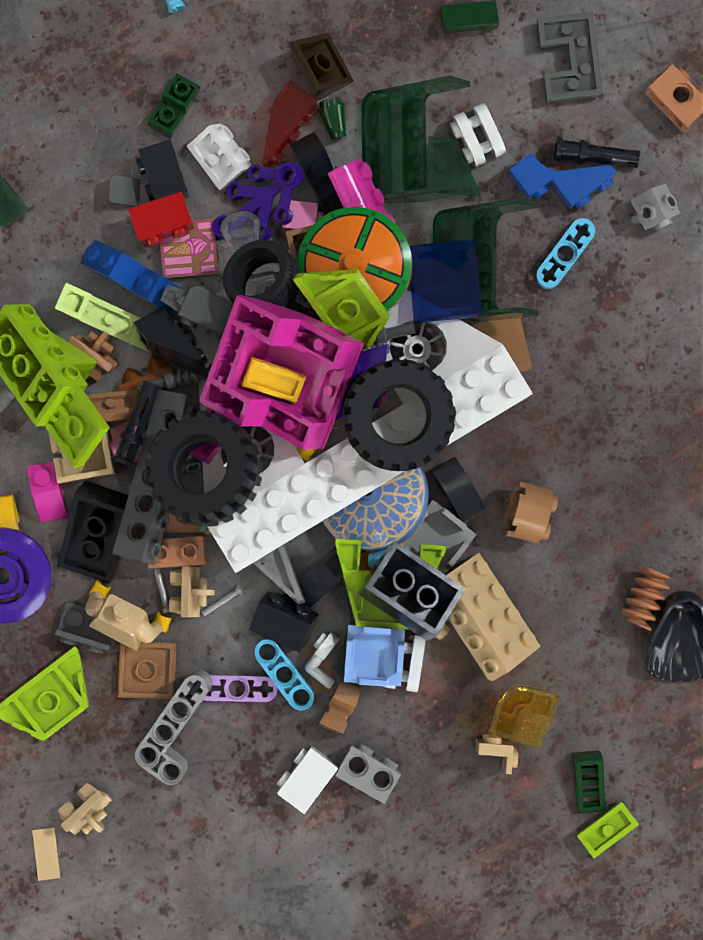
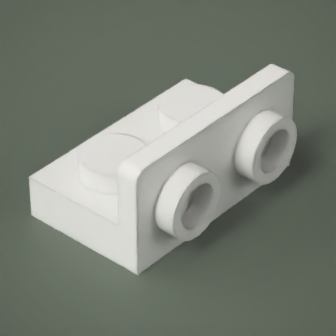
M222 124L209 125L187 145V148L219 190H224L243 172H247L249 167L252 166L247 152L236 144L233 140L232 132Z

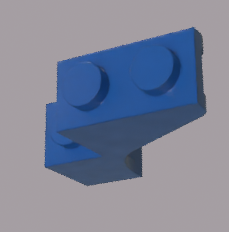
M530 153L510 168L507 175L527 201L533 196L536 200L550 190L547 187L550 185L570 211L575 206L581 209L592 200L590 195L595 191L599 190L602 193L613 185L612 178H614L617 172L611 165L555 171L545 167Z
M94 239L85 251L84 257L80 262L82 265L127 289L159 309L164 306L167 312L171 314L173 308L160 299L167 285L180 288L164 276L144 267L125 253Z

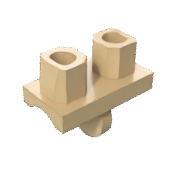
M182 566V569L170 572L171 586H181V597L170 598L169 611L181 614V617H200V606H207V595H215V590L207 589V578H201V567Z
M86 783L77 793L84 801L78 809L70 801L58 809V813L63 820L61 827L66 832L70 831L74 835L80 830L87 835L93 828L101 833L105 829L101 821L107 816L103 809L112 801L107 793Z

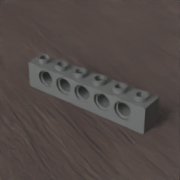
M165 390L158 391L112 554L155 565L156 559L161 553V541L164 531L169 524V512L161 507V503L154 499L151 494L153 488L147 485L146 476L151 473L145 469L146 459H151L152 457L148 449L151 443L156 445L159 440L155 436L159 430L166 431L169 428L167 424L174 418L181 421L183 420L182 414L188 412L197 415L200 403L198 400L188 395ZM153 500V507L149 510V505ZM144 528H146V533H145L144 537L142 538V537H141L142 531H143Z

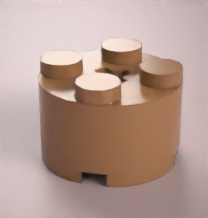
M517 481L515 483V486H519L517 493L511 491L506 505L503 522L508 523V530L503 529V534L538 544L541 539L547 540L549 538L551 524H548L550 514L556 511L558 497L553 495L552 489Z

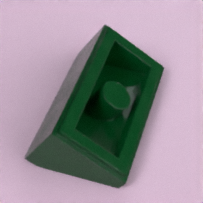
M496 0L440 6L443 34L497 29L499 27Z

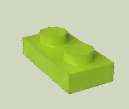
M619 801L578 832L576 836L595 859L639 824L622 801Z

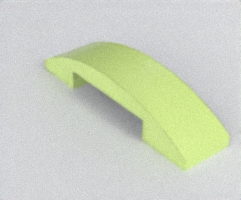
M65 283L54 309L149 352L140 340L134 324L135 321L141 319L140 317Z

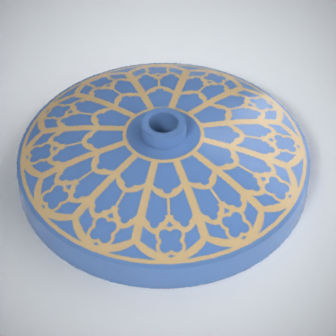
M420 467L401 473L373 490L371 495L361 497L323 520L324 526L334 538L360 539L361 551L377 552L387 549L393 541L401 544L418 528L427 509L429 491L423 469Z

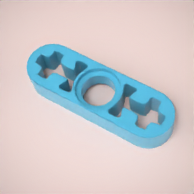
M585 218L575 220L536 272V282L541 288H555L593 239L595 226L590 220ZM584 225L588 228L586 233L589 237L582 236L577 245L582 247L578 249L573 242L566 240V238L569 236L573 240L578 232L575 227L581 228ZM567 246L572 249L573 258L570 261L565 262L559 259L557 252L560 247ZM552 258L558 266L564 267L565 270L561 271L558 268L553 274L556 280L554 282L549 280L546 283L543 281L544 274L541 272L543 270L548 272L552 268L554 263L549 262Z

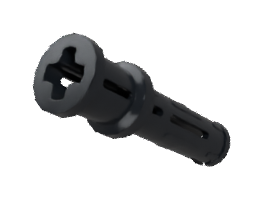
M557 136L554 161L559 162L560 159L576 161L577 164L581 165L587 161L638 168L640 150L596 146L588 144L586 140L581 139L579 142L568 141Z
M143 381V386L126 431L120 433L119 437L121 440L116 454L112 455L110 460L135 468L134 460L139 447L144 444L142 435L161 386ZM147 398V402H146V404H145V407H144V410H143V412H142L141 418H140V420L138 421V418H139V416H140V413H141L142 407H143V405H144L145 399ZM130 444L129 450H128L127 455H126V457H125V453H126V451H127L128 445Z

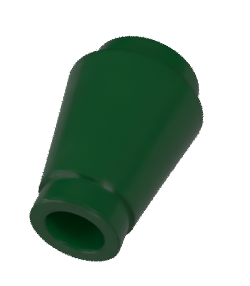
M341 97L319 102L320 109L318 111L330 135V139L346 137L345 103H342Z

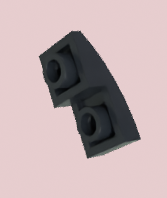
M455 457L431 471L442 495L447 497L459 520L464 522L485 509L472 482Z

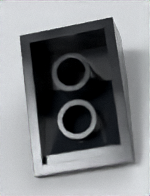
M84 481L73 496L58 567L108 584L111 583L120 557L112 553L128 499L127 494L88 481Z

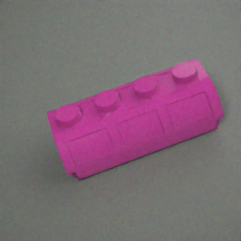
M362 158L328 173L344 208H369L384 214L395 223L394 218L387 214L383 205V194L378 188H375L372 182V171L369 165L363 162Z

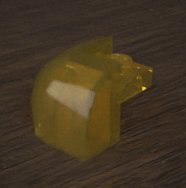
M518 685L509 688L500 695L495 705L487 733L541 749L548 724L552 723L560 696L532 686Z

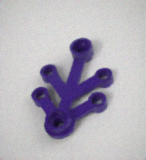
M294 162L284 163L278 169L263 168L258 164L250 166L247 171V176L255 183H261L265 179L274 180V182L267 188L231 182L226 189V193L230 198L236 201L241 200L243 197L254 199L232 217L225 215L217 217L212 226L214 234L224 240L233 238L237 234V227L259 210L257 223L252 230V235L257 240H269L272 231L268 227L273 200L278 193L281 192L279 206L274 211V219L282 225L289 224L293 219V213L289 208L293 190L299 187L303 181L304 173L301 166ZM260 170L259 175L254 178L255 172ZM294 173L293 177L289 180V176ZM238 187L239 190L237 194L233 195L235 188ZM286 211V216L281 219V214ZM229 226L228 231L225 233L226 227ZM264 229L263 236L259 237L260 231Z

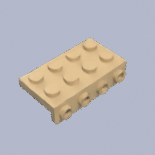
M477 553L446 575L465 588L464 593L448 619L487 679L494 681L510 672L541 647L480 553Z

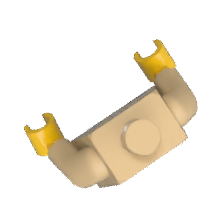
M96 580L89 592L90 597L85 606L86 613L94 617L89 627L136 651L141 642L150 643L161 632H167L172 620L171 616L165 617L161 615L162 612H157L153 622L150 624L147 613L143 609L113 594L107 596L111 587L109 585L105 587L99 580Z

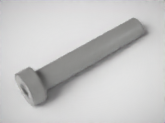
M154 569L163 606L162 614L170 613L161 569Z
M236 585L234 590L201 610L203 615L206 616L234 597L243 595L244 592L241 587Z

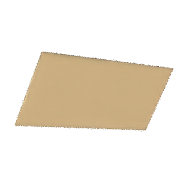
M55 828L32 830L38 881L61 878Z

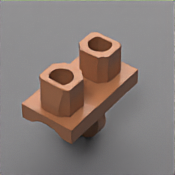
M91 331L87 337L89 340L81 334H78L76 337L72 336L68 342L98 362L89 376L96 381H100L109 372L116 370L120 363L107 354H111L115 348L107 342L110 338L109 333L105 331L99 337Z

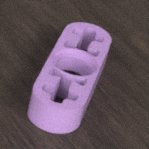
M210 675L212 685H222L220 679L226 680L224 685L226 697L220 696L221 690H214L210 696L206 695L204 700L269 702L277 695L278 688L269 676ZM240 680L244 683L245 692L243 695L233 696L230 693L229 685L232 681ZM248 680H254L253 686H262L263 681H268V686L273 687V691L268 693V697H263L261 691H253L254 697H248L250 692ZM198 681L196 684V691L200 688V685L202 684L200 681Z

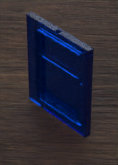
M475 239L409 245L412 255L410 283L414 323L483 317Z

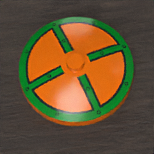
M346 207L332 211L320 218L306 233L297 259V265L301 273L358 269L387 312L402 299L412 275L411 250L403 232L384 214L364 207Z

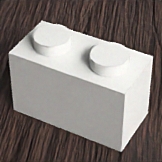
M313 746L308 751L303 748L293 761L297 766L291 774L286 771L277 782V785L280 787L277 794L303 814L306 813L338 769L336 763Z

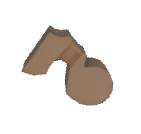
M342 678L329 703L328 711L324 713L318 725L342 736L348 724L347 719L352 715L363 687H358L350 682H344V678Z

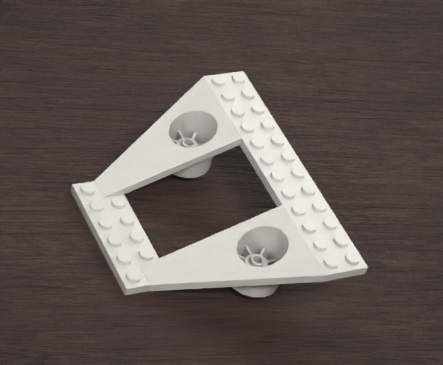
M268 263L255 270L247 281L245 294L248 296L258 295L264 292L266 286L271 287L278 277L279 263ZM224 289L217 293V295L230 300ZM406 290L398 304L388 312L390 316L384 326L385 329L409 323L422 325L420 335L412 337L407 335L408 340L404 345L391 342L392 339H388V342L385 343L389 344V347L394 346L403 349L405 356L401 357L400 360H413L429 367L426 362L429 356L443 359L432 371L436 375H440L445 381L444 384L451 391L453 405L456 409L454 417L455 427L448 445L533 394L503 344ZM198 324L196 329L190 328L196 337L197 349L201 348L208 359V363L205 364L206 368H208L210 363L213 364L221 340L207 335L208 328ZM424 326L433 329L438 336L429 341L422 337ZM441 338L444 345V354L431 352L430 344ZM375 342V343H374V346H371V348H374V347H377V346H380V345H379L377 342ZM414 345L416 347L422 346L423 351L421 354H414L412 347ZM390 351L387 353L386 361L393 359ZM200 380L199 400L206 383L204 380ZM393 388L403 405L372 424L379 436L386 441L406 443L415 439L423 430L426 423V409L422 400L414 392L404 388ZM200 403V411H205L208 407ZM253 426L250 436L252 437V442L259 449L260 453L257 457L259 459L261 457L272 459V461L263 472L258 471L260 473L259 476L262 477L261 485L255 486L253 492L257 494L253 502L248 499L244 504L247 509L242 514L237 512L232 514L234 517L232 521L227 523L219 521L218 526H208L233 570L237 573L405 471H389L373 466L359 456L354 448H352L348 438L304 463L291 442L263 426L258 427L266 430L271 436L260 443L253 439L256 426ZM273 439L275 445L274 456L262 454L261 446ZM222 447L209 464L203 462L204 493L213 490L225 475L227 463L224 464L221 457Z

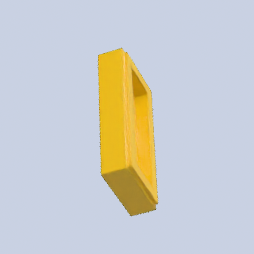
M251 357L241 385L296 403L306 375Z

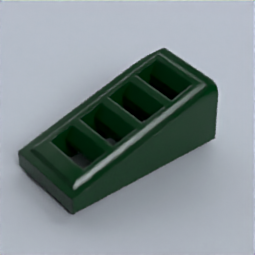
M596 750L572 753L577 812L606 811L604 764L601 752ZM596 773V777L582 778L584 774ZM597 785V789H582V786ZM598 796V800L583 802V797Z

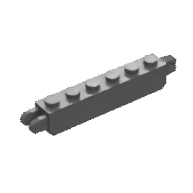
M167 285L160 299L178 312L177 315L182 317L181 323L196 329L198 324L208 328L206 334L218 340H221L234 305L230 300L199 286L189 288L187 291Z

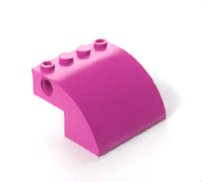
M237 295L199 402L224 415L227 419H231L239 426H263L303 450L324 449L364 343L302 313L263 300ZM254 357L305 374L306 379L297 402H290L243 387L241 381L250 358Z

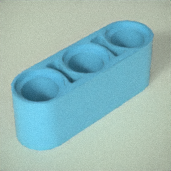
M270 639L260 641L254 650L257 661L294 709H308L314 700V692L311 686L277 642ZM264 644L274 646L276 651L274 658L264 659L260 654L261 646ZM286 666L291 669L293 676L290 681L282 682L278 679L277 670L280 667ZM299 689L306 690L309 694V701L306 704L296 703L293 697L295 691Z

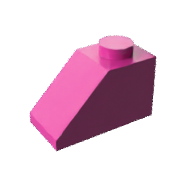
M54 461L27 466L31 494L40 522L69 518L64 487L57 483Z

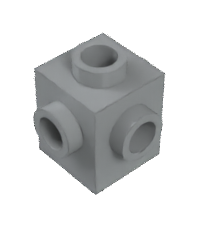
M667 184L653 187L630 200L637 213V218L645 230L656 227L657 231L662 230L673 224L672 218L681 214L677 207V201L670 193Z

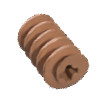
M641 567L639 571L645 578H635L634 581L640 588L630 589L635 598H626L625 602L631 608H622L621 613L626 617L625 620L651 631L652 628L646 621H656L657 618L651 613V610H661L656 600L666 599L660 591L670 590L671 587L665 580L674 579L651 568Z

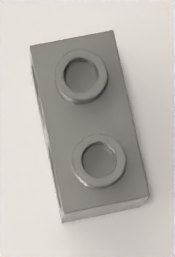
M359 743L358 746L351 744L335 776L385 804L401 776V771L397 770L399 765L386 757L382 761L372 755L374 750L362 743ZM354 757H361L366 763L364 769L358 772L353 771L349 767L350 760ZM385 771L389 774L390 780L386 785L381 786L374 782L373 778L377 772Z

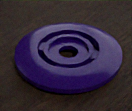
M0 527V550L8 551V554H0V568L7 569L11 575L9 582L0 583V599L10 598L17 593L22 594L17 599L0 602V623H13L31 616L41 607L51 588L52 571L46 553L33 538L16 529Z

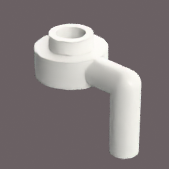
M332 632L328 636L324 633L313 645L317 649L305 665V671L328 689L331 688L336 680L318 666L340 640Z

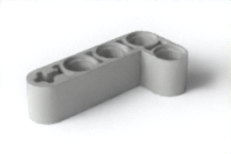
M203 670L192 672L184 680L135 752V760L138 765L167 785L177 784L188 770L186 759L173 750L171 745L212 687L211 676ZM198 680L202 683L200 688L193 696L188 694ZM176 702L184 703L188 708V713H179L175 707ZM160 725L169 726L172 735H163L160 731ZM144 748H152L156 753V758H148L144 753ZM167 764L176 765L179 769V774L173 775L169 773Z

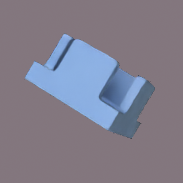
M348 625L344 682L385 687L387 685L401 686L405 629Z

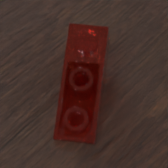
M291 79L273 101L262 160L263 168L275 167L284 156L282 150L286 145L295 142L300 136L301 132L299 129L304 122L309 124L318 113L316 109L317 99Z

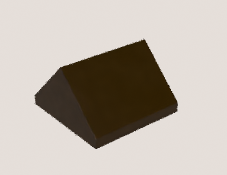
M329 33L289 43L290 54L316 102L354 82Z

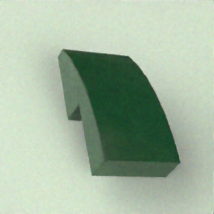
M176 73L162 94V100L148 119L147 125L171 139L188 113L201 87Z

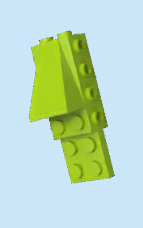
M30 304L3 305L0 310V376L36 427H46L74 468L83 467L110 429L84 392L88 386L85 381L98 362L90 355L51 332Z

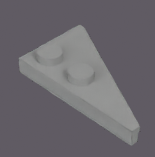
M285 545L280 546L253 563L297 604L305 602Z

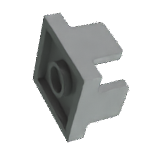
M432 500L427 506L423 520L418 528L402 544L404 547H409L410 551L418 557L420 543L446 545V552L438 566V570L446 574L477 534L446 508L441 507Z

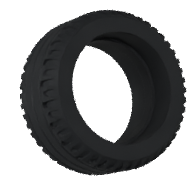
M257 240L245 244L233 253L234 255L228 260L223 273L224 290L233 304L236 296L242 295L285 308L291 306L300 290L293 279L296 274L301 272L297 261L286 248L271 240ZM268 263H279L278 277L268 290L253 296L245 294L247 281L257 268Z

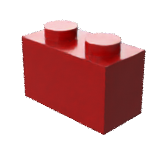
M182 192L128 209L141 246L154 247L163 243L162 239L170 236H173L174 239L181 238L190 234L189 230L194 229Z

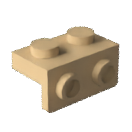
M483 734V739L476 738L475 750L478 755L502 756V770L505 774H512V768H517L518 751H516L514 745L510 741L502 740L500 735Z

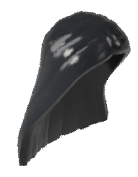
M677 591L666 598L660 619L647 647L644 669L649 675L671 682H688L703 679V599L698 594L691 591Z

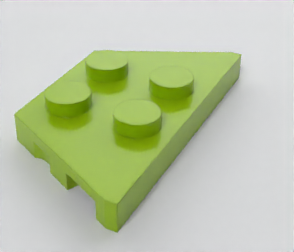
M358 269L298 273L294 276L293 281L323 323L363 342L364 345L361 351L371 348L378 333L387 323L390 314Z
M74 646L1 702L0 719L41 741H45L87 709L90 705L79 648Z

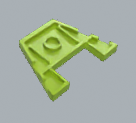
M335 538V546L356 626L408 629L356 593L370 570L359 569L361 540ZM420 543L419 557L438 570L441 559L446 552V545Z

